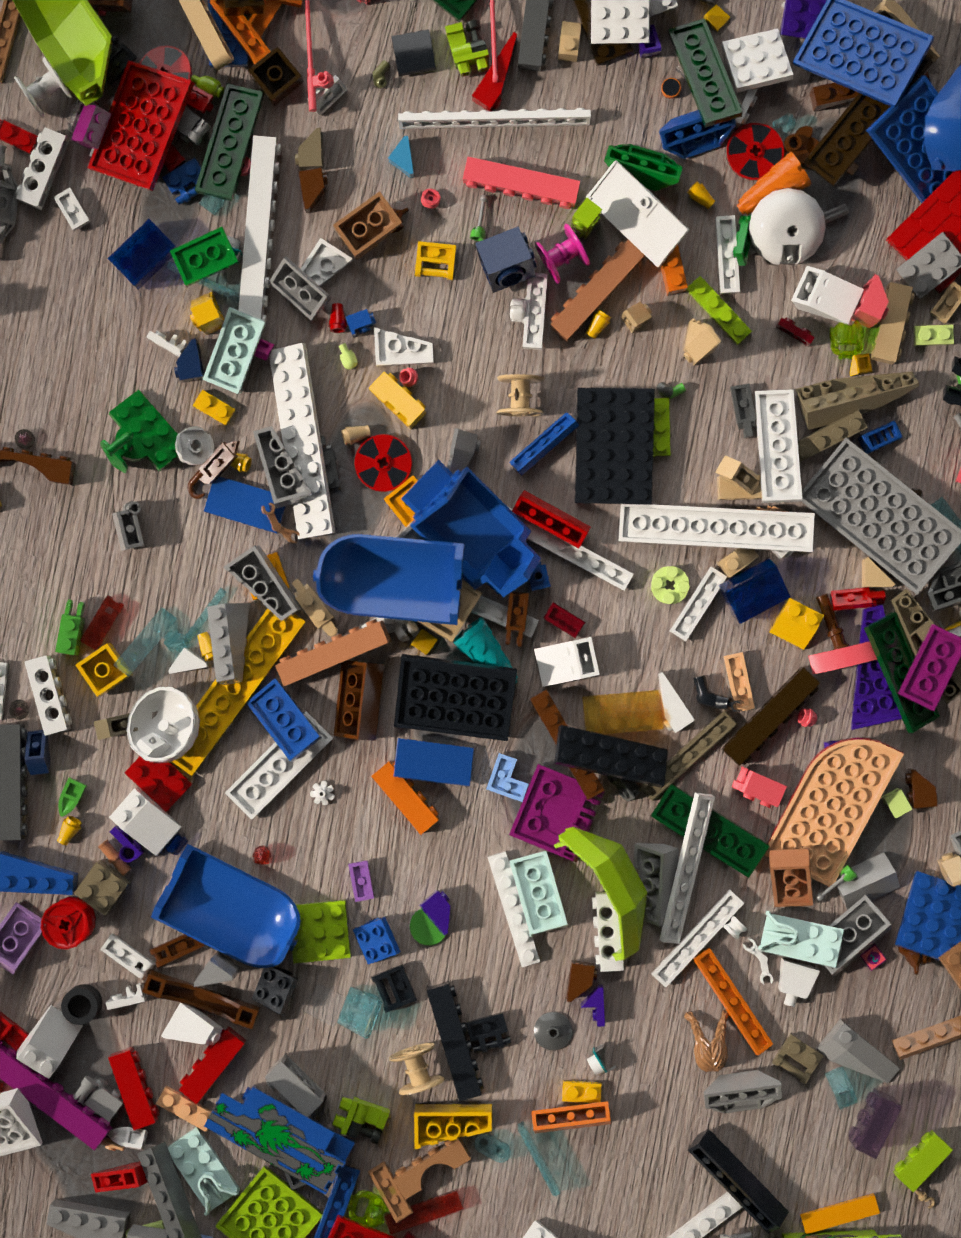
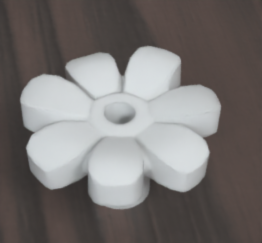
M322 781L321 785L315 783L313 785L315 790L310 792V796L315 797L314 803L316 804L322 801L323 805H327L329 803L328 799L333 800L335 797L331 793L334 787L332 785L327 787V781Z

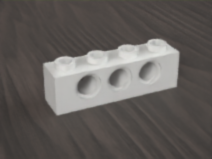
M45 127L43 132L39 133L37 147L33 149L30 155L31 162L29 167H26L23 172V182L16 190V199L19 202L42 211L70 141L66 135ZM47 147H52V152L48 155H45V149ZM40 165H45L43 172H37V168ZM38 182V187L35 190H30L31 184Z
M46 655L25 661L44 735L71 729L72 719L65 709L67 701L60 691L62 683L60 677L56 676L55 669H57L55 659L51 658V655ZM43 671H46L49 676L46 682L41 679ZM49 689L54 694L52 700L46 698V691ZM53 708H56L59 712L56 719L51 716Z
M595 892V897H592V907L596 909L597 916L593 917L594 928H597L598 936H594L595 947L599 948V955H595L596 967H600L601 972L624 971L623 960L616 961L612 954L606 955L603 953L606 946H612L614 948L613 953L621 949L618 914L606 892ZM605 907L612 910L611 915L608 917L601 915V911ZM605 927H611L613 932L611 935L605 936L602 934V930Z

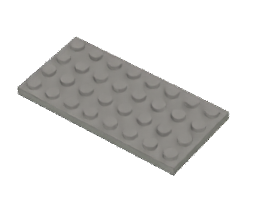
M848 438L843 440L802 490V503L916 595L961 543L960 528Z

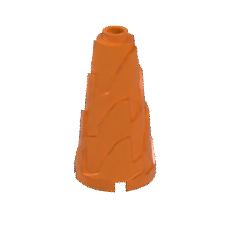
M790 152L771 167L770 171L761 177L752 188L745 192L738 200L739 204L736 206L742 215L745 213L749 215L754 211L760 200L771 192L785 188L803 190L812 185V182L805 169L801 167L799 160Z

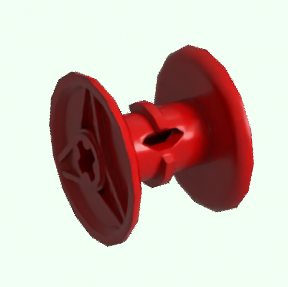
M69 896L60 899L45 910L41 918L40 928L43 937L50 945L58 949H70L79 945L92 934L95 928L96 916L93 908L79 897Z

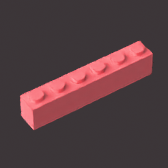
M467 157L463 175V183L469 188L483 187L485 191L495 193L497 190L510 197L520 195L525 200L533 201V199L541 200V203L547 205L556 203L565 209L575 207L580 181L473 157Z

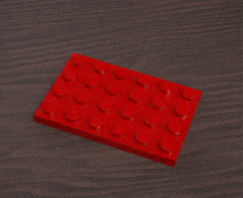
M128 61L109 110L111 117L98 149H94L87 168L153 191L195 83L183 77Z

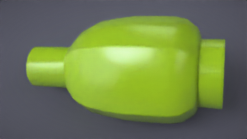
M194 74L192 75L191 80L199 89L211 94L214 98H221L223 96L225 88L222 87L220 81L210 76L198 77Z

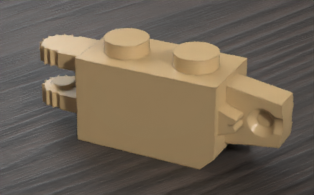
M298 578L294 580L292 585L297 590L294 593L295 599L317 629L322 628L328 636H336L338 629L332 621L335 617L308 583L304 586Z

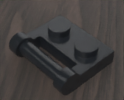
M403 963L371 976L372 982H375L384 1003L385 1013L417 1000ZM387 977L396 1002H391L382 979Z

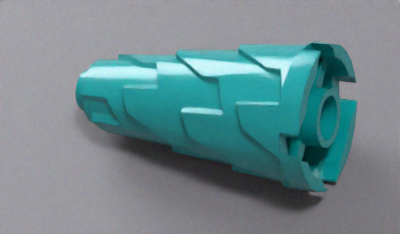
M482 617L470 623L466 630L463 629L453 641L456 647L474 663L513 668L510 660L502 651L501 645L492 634L491 628Z

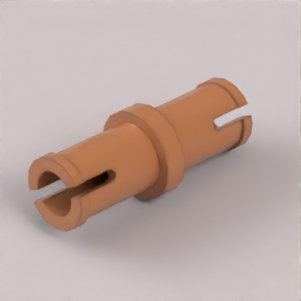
M108 839L98 846L109 859L108 862L112 863L122 876L132 869L127 862L120 858V851L117 852Z

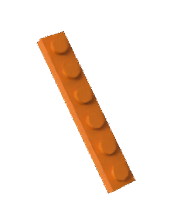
M706 948L695 956L693 960L754 1053L760 1055L773 1045L772 1041L712 950Z

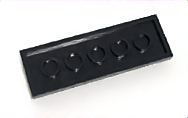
M560 725L558 727L554 764L662 788L665 786L668 749Z

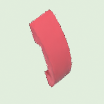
M870 641L808 656L812 674L877 660Z

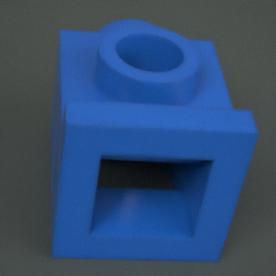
M367 309L346 316L353 337L357 336L356 332L362 334L370 331V327L376 324L373 313H368Z
M541 561L537 564L529 578L532 591L551 587L546 564L541 565ZM536 572H540L542 574L541 579L535 578Z

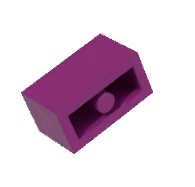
M84 105L71 140L86 148L98 149L111 113L96 105Z

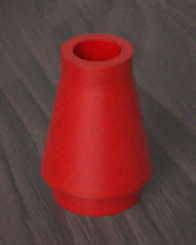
M341 303L332 304L328 327L333 333H343L346 331L347 322L343 304Z

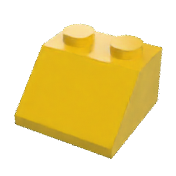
M786 598L770 633L804 650L816 633L824 615L791 598Z

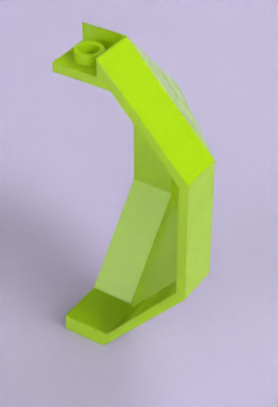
M13 0L34 41L60 76L66 88L85 106L102 97L112 48V36L87 0Z
M575 827L567 828L565 832L558 836L559 842L554 844V847L567 846L596 873L618 914L621 949L612 955L616 961L625 960L640 949L648 892L622 844Z

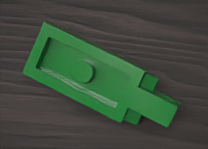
M741 215L738 222L740 231L736 233L737 245L733 248V256L737 259L739 266L747 265L751 245L749 234L751 215Z

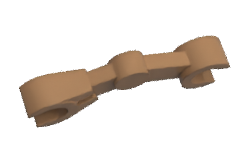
M268 503L271 507L270 512H267L265 507L261 506L262 513L268 516L272 530L282 534L289 543H297L291 539V535L300 536V533L281 526L274 514V504Z

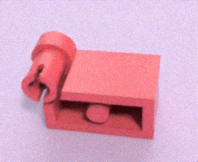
M741 767L737 780H734L731 786L743 792V797L752 801L757 798L761 800V805L771 808L772 805L775 807L779 806L787 786L744 767Z

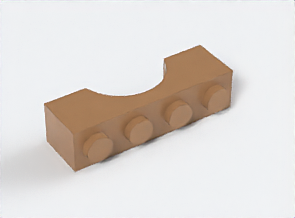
M461 1137L457 1138V1140L444 1141V1145L439 1148L438 1146L431 1148L423 1158L421 1156L415 1158L410 1166L406 1168L402 1166L395 1171L393 1181L405 1200L422 1190V1175L430 1166L446 1164L455 1170L471 1160V1153Z

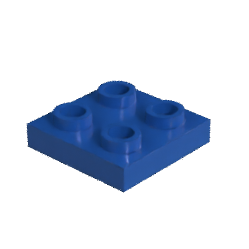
M386 917L373 919L353 929L368 964L401 952Z

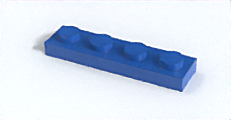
M566 412L509 463L522 476L573 432L579 424Z
M347 1165L341 1168L335 1179L314 1238H328L337 1215L344 1216L360 1173L359 1169Z

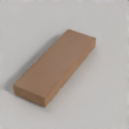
M385 1161L368 1171L396 1223L414 1213L407 1199H404L394 1183V1176Z

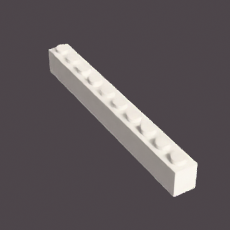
M253 135L239 311L266 321L267 316L264 315V307L268 306V296H265L266 288H269L270 277H267V270L271 269L269 250L273 249V239H270L271 231H274L275 220H272V212H276V201H273L274 193L278 191V182H275V176L279 174L277 155L281 154V144L278 143L276 137Z

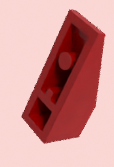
M133 1162L91 1174L95 1193L137 1188L148 1182L141 1162Z

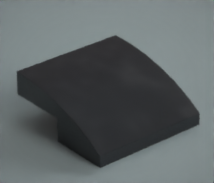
M429 29L391 36L398 76L436 70Z

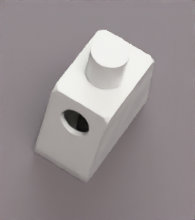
M781 958L778 989L780 992L786 993L785 1005L795 1007L797 997L808 998L820 971L818 968Z

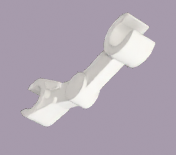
M748 938L752 942V946L748 948L744 943L742 945L745 950L754 954L759 959L762 971L760 975L761 983L764 985V976H769L770 983L772 984L773 977L768 970L767 956L758 949L752 938Z

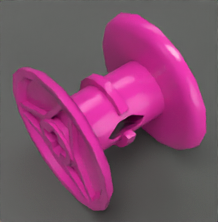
M568 224L564 225V231L568 239L561 244H555V247L546 252L539 242H534L542 262L557 284L561 280L557 268L563 264L568 265L569 261L578 256L583 264L590 266L589 258L581 242Z

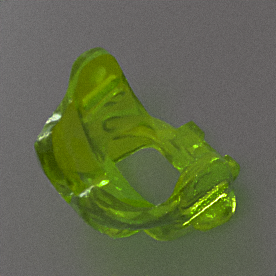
M855 319L852 325L839 322L834 328L830 326V348L834 354L838 355V359L849 358V360H852L853 355H858L862 352L864 348V328L857 319ZM841 344L856 345L853 351L838 349Z
M361 1190L354 1196L351 1195L350 1202L346 1208L349 1210L351 1220L358 1222L361 1226L368 1229L385 1223L383 1215L389 1211L380 1195L367 1190ZM361 1197L369 1199L363 1217L355 1214L356 1206Z

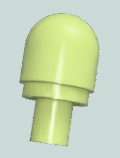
M346 343L339 345L342 353L340 360L343 366L349 370L354 369L358 364L355 353L352 350H348Z

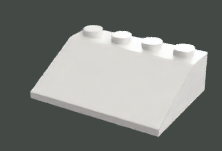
M18 1088L0 1093V1156L41 1146L43 1142L28 1100Z

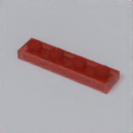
M455 1189L410 1205L414 1213L397 1223L391 1212L385 1214L384 1218L392 1235L463 1209V1205L458 1191Z

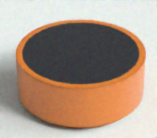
M668 78L662 83L661 92L666 98H675L680 93L681 85L677 79Z

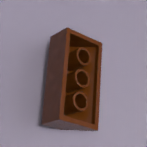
M350 660L341 663L333 736L376 741L384 664Z

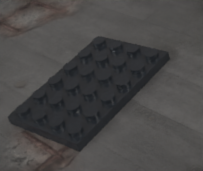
M578 388L577 423L579 426L577 427L575 503L652 505L655 389Z
M402 654L394 727L508 741L517 668Z

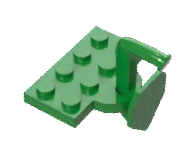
M139 389L109 412V415L118 424L120 429L117 431L115 441L111 445L103 439L100 446L110 463L125 474L128 472V466L124 459L140 461L147 458L158 471H161L179 457L175 449L177 432Z

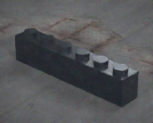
M449 981L427 987L426 991L459 1102L481 1096V1089H484L482 1078L477 1077L476 1071L479 1068L476 1059L472 1060L470 1052H473L471 1041H467L465 1036L468 1033L465 1022L461 1023L459 1015H462L460 1004H456L454 999L457 996L454 985L451 986Z
M709 1128L699 1133L691 1143L688 1151L767 1233L779 1229L789 1211Z

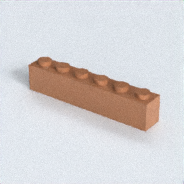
M629 239L625 243L623 241L619 243L615 248L617 252L612 257L609 255L602 262L604 266L599 271L596 269L589 278L591 280L587 285L583 283L576 291L578 295L574 299L570 297L563 305L565 309L561 313L556 312L550 319L552 322L550 327L566 342L570 340L644 259L645 255Z
M377 619L371 620L366 623L367 627L360 629L357 626L348 630L349 634L346 636H342V633L331 637L332 641L325 644V641L314 645L315 649L308 651L305 648L296 652L298 655L291 658L289 655L279 659L280 663L275 665L283 686L295 683L392 642L384 621L377 622Z

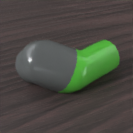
M660 382L657 385L658 393L669 399L686 391L683 383L675 387L668 386L664 382Z

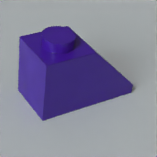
M436 890L419 904V907L443 935H446L449 928L450 904L448 901L450 899L443 891L440 893Z

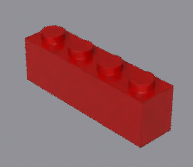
M526 490L521 493L512 509L513 513L578 549L591 529V526Z
M230 1026L226 1030H222L220 1039L214 1045H208L203 1052L206 1054L202 1060L198 1058L191 1067L194 1071L190 1076L186 1073L179 1082L182 1084L179 1091L195 1104L201 1100L246 1042V1039Z
M130 1047L111 1054L108 1059L133 1131L156 1123L159 1119V1110L151 1099L153 1098L151 1088L147 1087L145 1081L147 1076L145 1070L140 1067L138 1051H135L134 1047Z

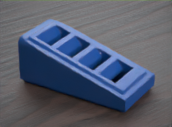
M894 420L858 437V441L863 451L869 454L903 438ZM887 428H890L894 438L891 437ZM880 431H883L887 441L884 440ZM874 434L876 435L880 444H877Z

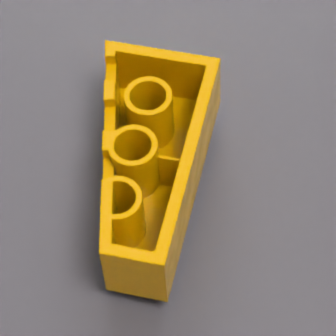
M415 1104V1149L426 1145H436L438 1142L446 1140H457V1138L463 1136L469 1137L492 1131V1104Z

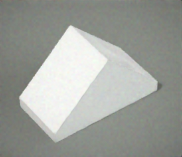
M183 648L168 671L169 674L210 666L208 662H205L197 654L188 648Z

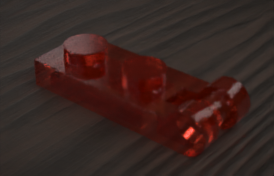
M107 595L80 642L94 650H98L125 605L121 602H115L111 596ZM108 607L114 609L112 614L106 612Z

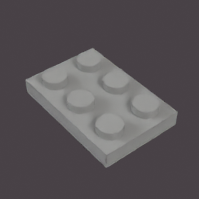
M942 232L896 270L907 284L913 287V291L921 299L961 267V253L946 234Z

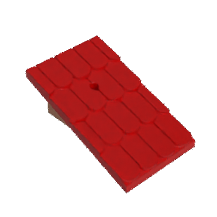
M961 170L954 171L886 239L906 261L942 232L946 234L961 253ZM961 267L934 289L940 294L961 274Z

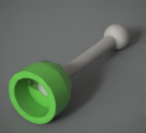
M486 195L480 197L482 202L478 226H475L470 234V239L474 241H482L486 237V231L482 227L485 202L488 200Z
M846 865L841 870V878L824 892L818 893L816 899L822 901L824 896L842 881L851 882L858 877L849 865Z

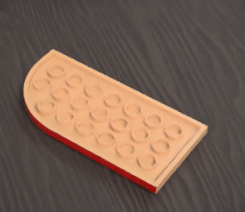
M868 738L845 739L823 749L814 757L804 772L768 841L770 847L764 855L770 858V850L809 849L811 878L830 887L836 882L904 753L885 743Z

